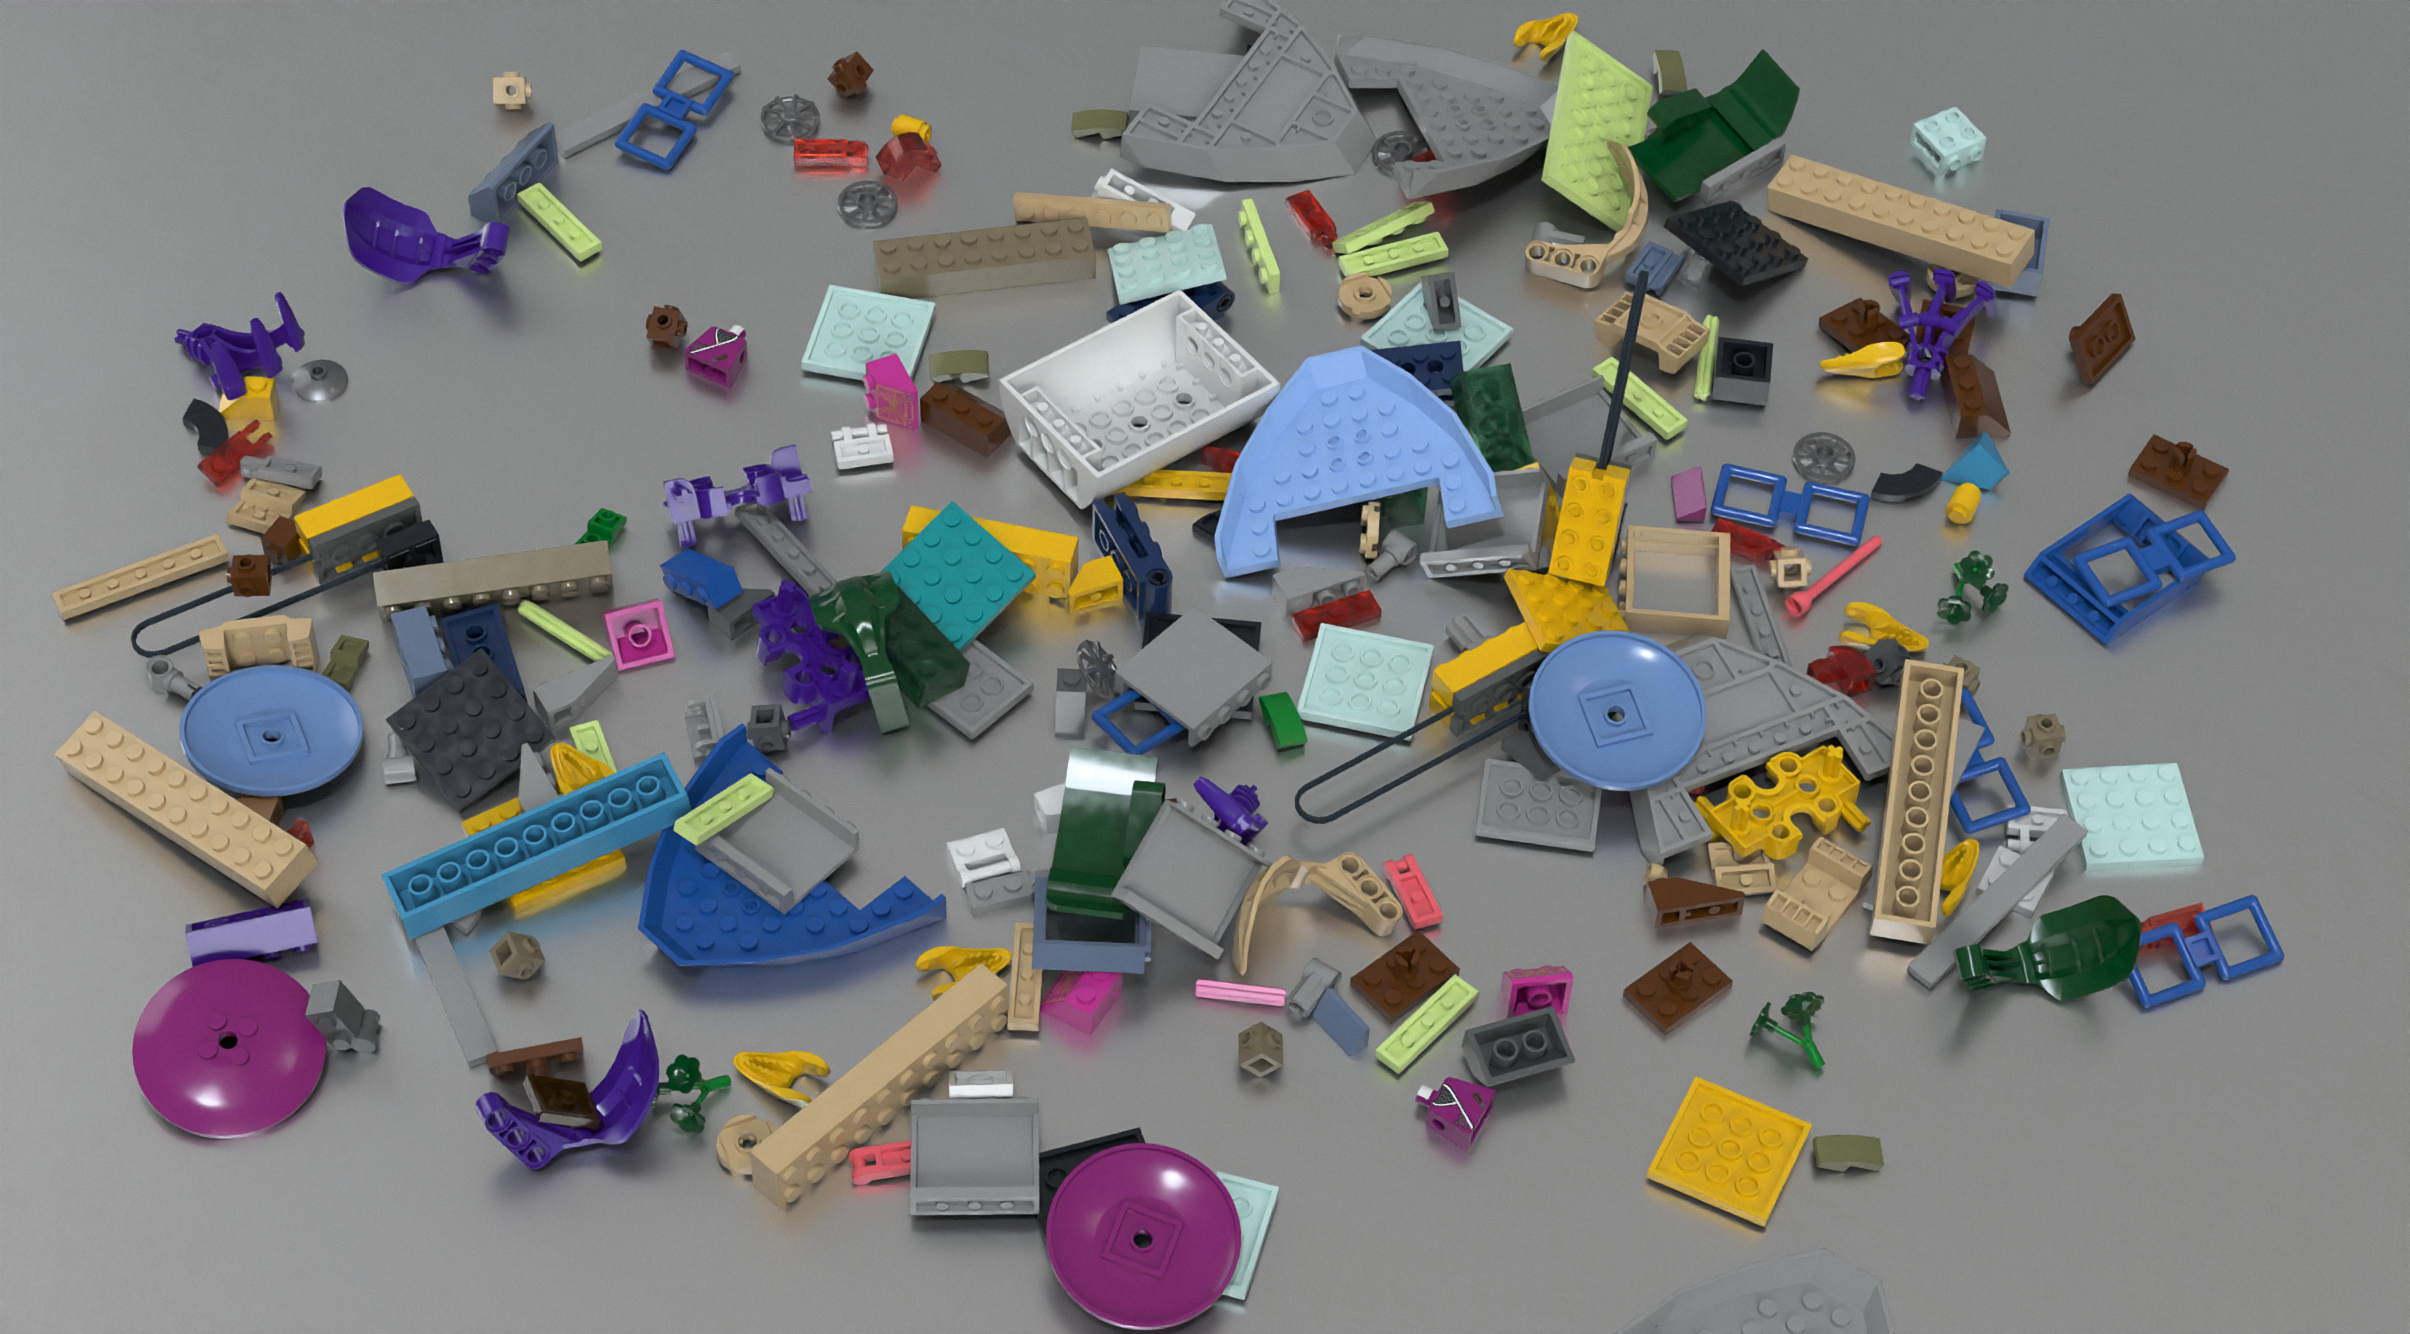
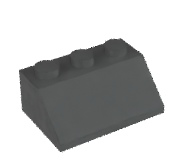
M1553 1006L1468 1029L1465 1031L1461 1045L1472 1074L1486 1087L1575 1063L1574 1055Z

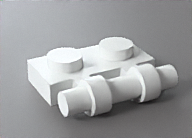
M874 422L867 423L866 427L850 429V426L841 427V430L831 431V440L834 445L838 470L894 462V454L886 424L875 425Z
M2008 804L2007 809L2015 807L2016 805ZM2030 806L2031 812L2028 815L2006 822V835L2018 836V840L2007 839L2006 848L2022 855L2034 843V841L2029 840V837L2039 838L2064 813L2068 815V810Z

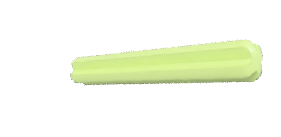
M1707 315L1703 321V325L1710 329L1707 344L1699 351L1694 391L1695 398L1706 401L1711 393L1719 328L1718 317Z
M529 600L521 602L518 608L519 614L591 660L596 661L613 655L612 652Z

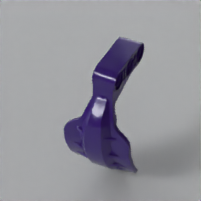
M362 187L346 200L342 210L346 241L353 259L363 268L374 274L403 285L414 283L430 270L454 266L487 274L493 271L506 254L510 227L505 224L488 222L482 230L459 239H453L444 233L437 232L426 212L398 202L370 187Z
M639 1009L635 1017L630 1020L614 1063L605 1078L590 1092V1096L601 1119L598 1129L539 1122L536 1115L510 1105L502 1096L495 1092L483 1094L475 1104V1111L486 1129L531 1169L545 1166L549 1160L564 1148L585 1146L598 1142L605 1144H621L626 1142L638 1130L649 1112L659 1082L658 1051L647 1014Z

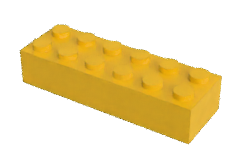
M911 505L902 528V548L904 549L941 511ZM972 517L1036 574V578L1023 590L1024 592L1068 599V590L1078 574L1079 537Z

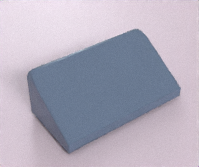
M1328 988L1315 1008L1312 1017L1348 1056H1353L1368 1046L1370 1028L1333 989Z

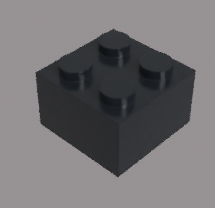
M1718 337L1711 399L1766 406L1771 381L1773 343Z

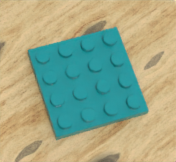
M953 501L880 571H890L900 596L898 608L954 658L1036 578V574Z

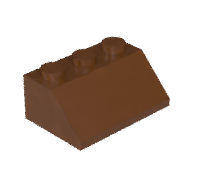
M1972 354L1945 355L1944 369L1941 371L1940 382L1955 438H1977L1984 431L1990 437L2010 436L2011 432L1994 371Z
M936 382L920 398L921 422L987 458L1011 435L1004 411L954 384Z

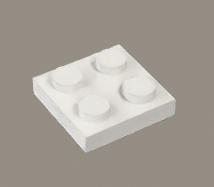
M1999 846L1977 887L1975 895L1980 896L2021 854ZM2055 869L2038 883L2012 911L2032 919L2053 878Z
M1012 1069L949 1071V1098L975 1099L976 1097H995L997 1099H1007V1097H1013Z

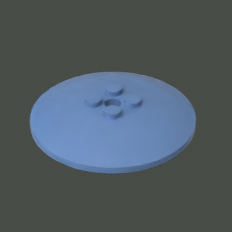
M1608 630L1586 633L1558 646L1545 658L1533 678L1528 700L1531 727L1546 755L1560 769L1577 780L1608 790H1640L1659 785L1671 779L1693 759L1702 742L1706 728L1705 698L1697 678L1686 663L1673 651L1657 641L1625 631ZM1617 712L1622 715L1623 720L1619 722L1612 721L1607 714Z
M281 665L249 667L225 674L213 680L192 697L183 711L180 721V743L184 755L191 766L204 778L218 786L234 792L255 796L291 795L311 790L329 782L352 763L357 756L363 739V720L360 709L352 696L343 687L319 673L298 667ZM275 738L278 741L268 742L266 739Z

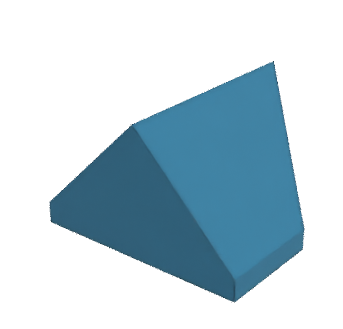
M1984 431L1962 451L1942 475L1941 480L1959 484L1972 483L1978 488L1990 491L2010 472L1989 434Z

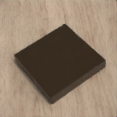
M526 1075L523 1085L539 1122L598 1129L601 1119L585 1082Z

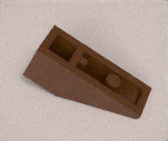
M1674 877L1668 879L1658 878L1654 881H1649L1644 900L1655 929L1742 915L1745 894L1742 891Z

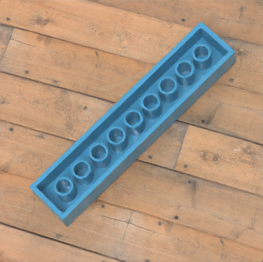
M663 752L381 874L407 935L412 940L675 824L676 820L692 811L684 787L666 753Z

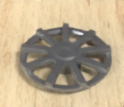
M797 94L781 98L778 96L774 97L773 101L763 106L761 112L763 128L772 136L780 139L790 140L805 137L816 129L820 121V113L815 103L800 98ZM792 102L789 108H787L784 103ZM797 103L804 104L798 109H795ZM779 105L782 111L773 109V107ZM809 108L814 112V113H802L803 111H805V110H807V109H809ZM767 113L778 115L776 117L765 119ZM801 119H814L815 122L811 126ZM780 121V124L773 131L767 126L768 124ZM800 125L807 130L797 135L795 132V128ZM783 128L790 129L791 135H782L779 132Z
M1394 131L1384 134L1375 142L1372 150L1376 166L1391 172L1392 175H1394L1393 167L1387 165L1390 162H1405L1407 160L1430 162L1431 149L1426 140L1415 133L1407 131ZM1398 135V142L1394 144L1387 140L1388 137ZM1402 135L1410 136L1414 139L1411 143L1403 141ZM1420 141L1425 146L1424 149L1413 150V147ZM1381 142L1391 150L1378 149V145ZM1427 154L1425 160L1414 157L1416 155ZM1378 155H1386L1390 157L1381 160Z
M860 181L847 186L840 193L837 202L838 210L844 217V220L860 224L861 227L878 223L884 224L887 219L896 214L898 205L897 196L894 191L887 185L877 181ZM865 185H875L877 188L874 192L866 191ZM860 186L861 193L858 196L850 192L852 188ZM883 188L890 193V195L878 199V195ZM845 195L856 202L845 203L842 200ZM893 200L892 207L880 205ZM844 208L856 209L850 213H847ZM876 210L885 211L887 213L881 216ZM863 212L862 219L855 217L859 213ZM872 213L875 219H867L868 214Z
M1817 432L1808 434L1796 443L1793 450V461L1799 468L1800 473L1818 479L1821 483L1838 479L1841 481L1855 466L1856 456L1851 445L1843 438L1831 433ZM1820 437L1833 438L1830 445L1822 444ZM1814 438L1816 443L1815 449L1805 444L1804 441ZM1838 441L1847 447L1845 450L1838 452L1834 449ZM1799 447L1812 455H1799ZM1851 455L1850 462L1837 459L1838 457ZM1801 461H1813L1806 467L1801 463ZM1834 464L1846 467V469L1840 472ZM1819 466L1820 474L1815 473L1811 470ZM1826 467L1833 472L1832 475H1825Z
M1085 640L1077 648V662L1080 671L1089 686L1098 695L1108 700H1114L1120 696L1118 692H1114L1112 685L1115 687V679L1112 676L1115 677V671L1117 670L1112 660L1114 656L1112 653L1108 655L1100 646V642ZM1085 648L1089 652L1090 656L1086 654L1084 651H1082V649ZM1082 659L1089 662L1087 664V669L1084 668ZM1103 681L1107 687L1108 695L1102 692Z

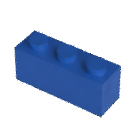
M686 548L660 565L664 574L663 582L670 591H675L686 598L689 597L700 604H705L714 609L719 608L743 592L734 567L689 548Z

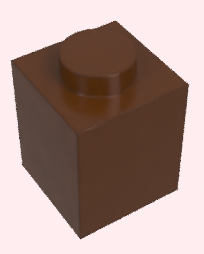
M280 515L260 539L264 555H269V559L273 563L285 564L295 560L301 554L298 540L300 536L296 531L295 521Z

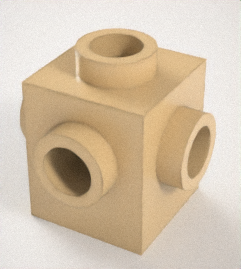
M504 72V77H492L493 104H505V109L507 110L521 109V104H528V98H532V84L527 83L526 77H520V72ZM512 86H515L516 93L514 95H510L509 90Z
M1782 547L1781 551H1774V560H1769L1770 577H1775L1778 587L1784 589H1796L1799 586H1807V575H1811V560L1806 558L1803 550H1798V547ZM1793 564L1790 568L1784 567V565Z

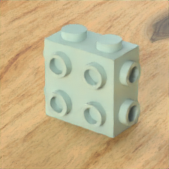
M1953 107L1914 123L1910 144L1942 175L1982 158L1987 138L1969 121L1966 115L1957 107Z

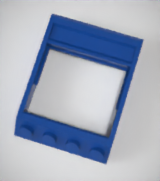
M2130 493L2040 552L2024 573L2027 579L2106 645H2109L2197 585L2205 574L2203 573L2184 581L2176 579L2131 611H2128L2121 604L2110 608L2103 607L2076 566L2064 556L2112 523L2142 548L2152 545L2146 536L2147 529L2165 523V521ZM2177 531L2161 536L2183 568L2210 559Z

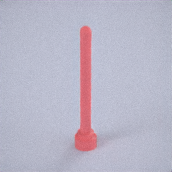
M1873 536L1806 591H1796L1785 600L1788 611L1796 617L1806 613L1816 596L1882 544V538L1880 536Z

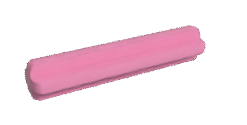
M1197 979L1195 995L1204 998L1284 1006L1286 989Z

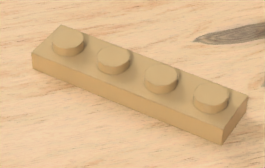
M1015 923L1007 1030L1039 1031L1043 969H1032L1033 923Z

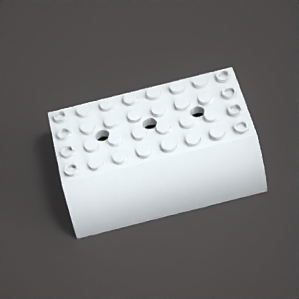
M1179 289L999 379V391L1004 414L1015 443L1080 509L1092 505L1093 502L1125 488L1263 416L1268 406L1279 394L1280 383ZM1182 401V402L1189 403V404L1183 405V404H1180V403H1178V402ZM1137 424L1144 427L1138 428L1134 427L1133 425Z

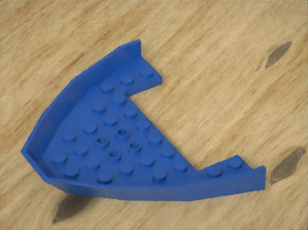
M743 723L717 742L684 789L688 795L692 810L750 773L766 782V770L768 768L773 769L778 774H783L782 770L747 741L746 726ZM674 825L662 830L648 867L638 930L678 966L704 969L781 966L859 953L947 919L946 897L940 894L932 900L904 876L859 910L824 880L784 915L697 852L695 844L673 831Z

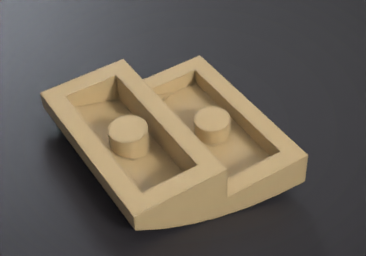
M253 477L240 490V500L227 513V523L265 534L280 515L293 520L305 498V491Z
M1729 842L1707 844L1706 851L1709 868L1715 886L1742 891L1745 896L1772 894L1778 889L1774 863L1770 862V857L1761 849L1743 858L1738 852L1733 850L1734 848Z

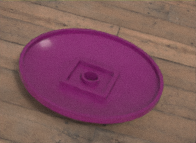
M245 959L211 961L194 966L175 976L151 998L143 1010L135 1029L132 1047L133 1065L138 1084L145 1098L171 1124L189 1133L209 1138L232 1139L251 1136L264 1132L285 1121L307 1101L314 1091L322 1074L326 1059V1036L322 1035L305 1016L310 994L299 982L285 972L268 964ZM226 1036H233L238 1040L236 1046L231 1049H224L219 1044Z
M1134 1143L1115 1146L1089 1157L1065 1178L1057 1190L1049 1210L1046 1226V1244L1050 1264L1059 1283L1066 1293L1085 1311L1098 1319L1119 1327L1136 1330H1154L1172 1327L1198 1316L1221 1296L1230 1283L1238 1263L1241 1248V1227L1236 1206L1227 1188L1202 1162L1189 1154L1171 1147L1150 1143ZM1144 1234L1151 1239L1152 1244L1149 1247L1140 1248L1134 1243L1133 1239L1137 1235Z

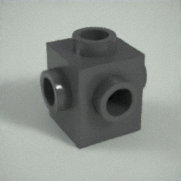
M1895 638L1879 639L1861 658L1870 670L1872 678L1881 685L1900 684V676L1905 659L1911 660L1908 650L1900 645Z
M781 704L751 707L750 722L747 723V736L749 740H753L754 746L758 751L785 750L786 738L791 737L790 720L785 719Z

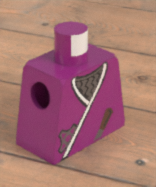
M733 325L729 331L716 326L709 328L684 350L686 370L731 389L748 356L747 342L744 339L746 336L745 330L739 325Z
M1448 1077L1444 1080L1438 1091L1422 1085L1417 1093L1415 1102L1428 1107L1426 1119L1428 1128L1468 1152L1494 1107L1496 1090Z

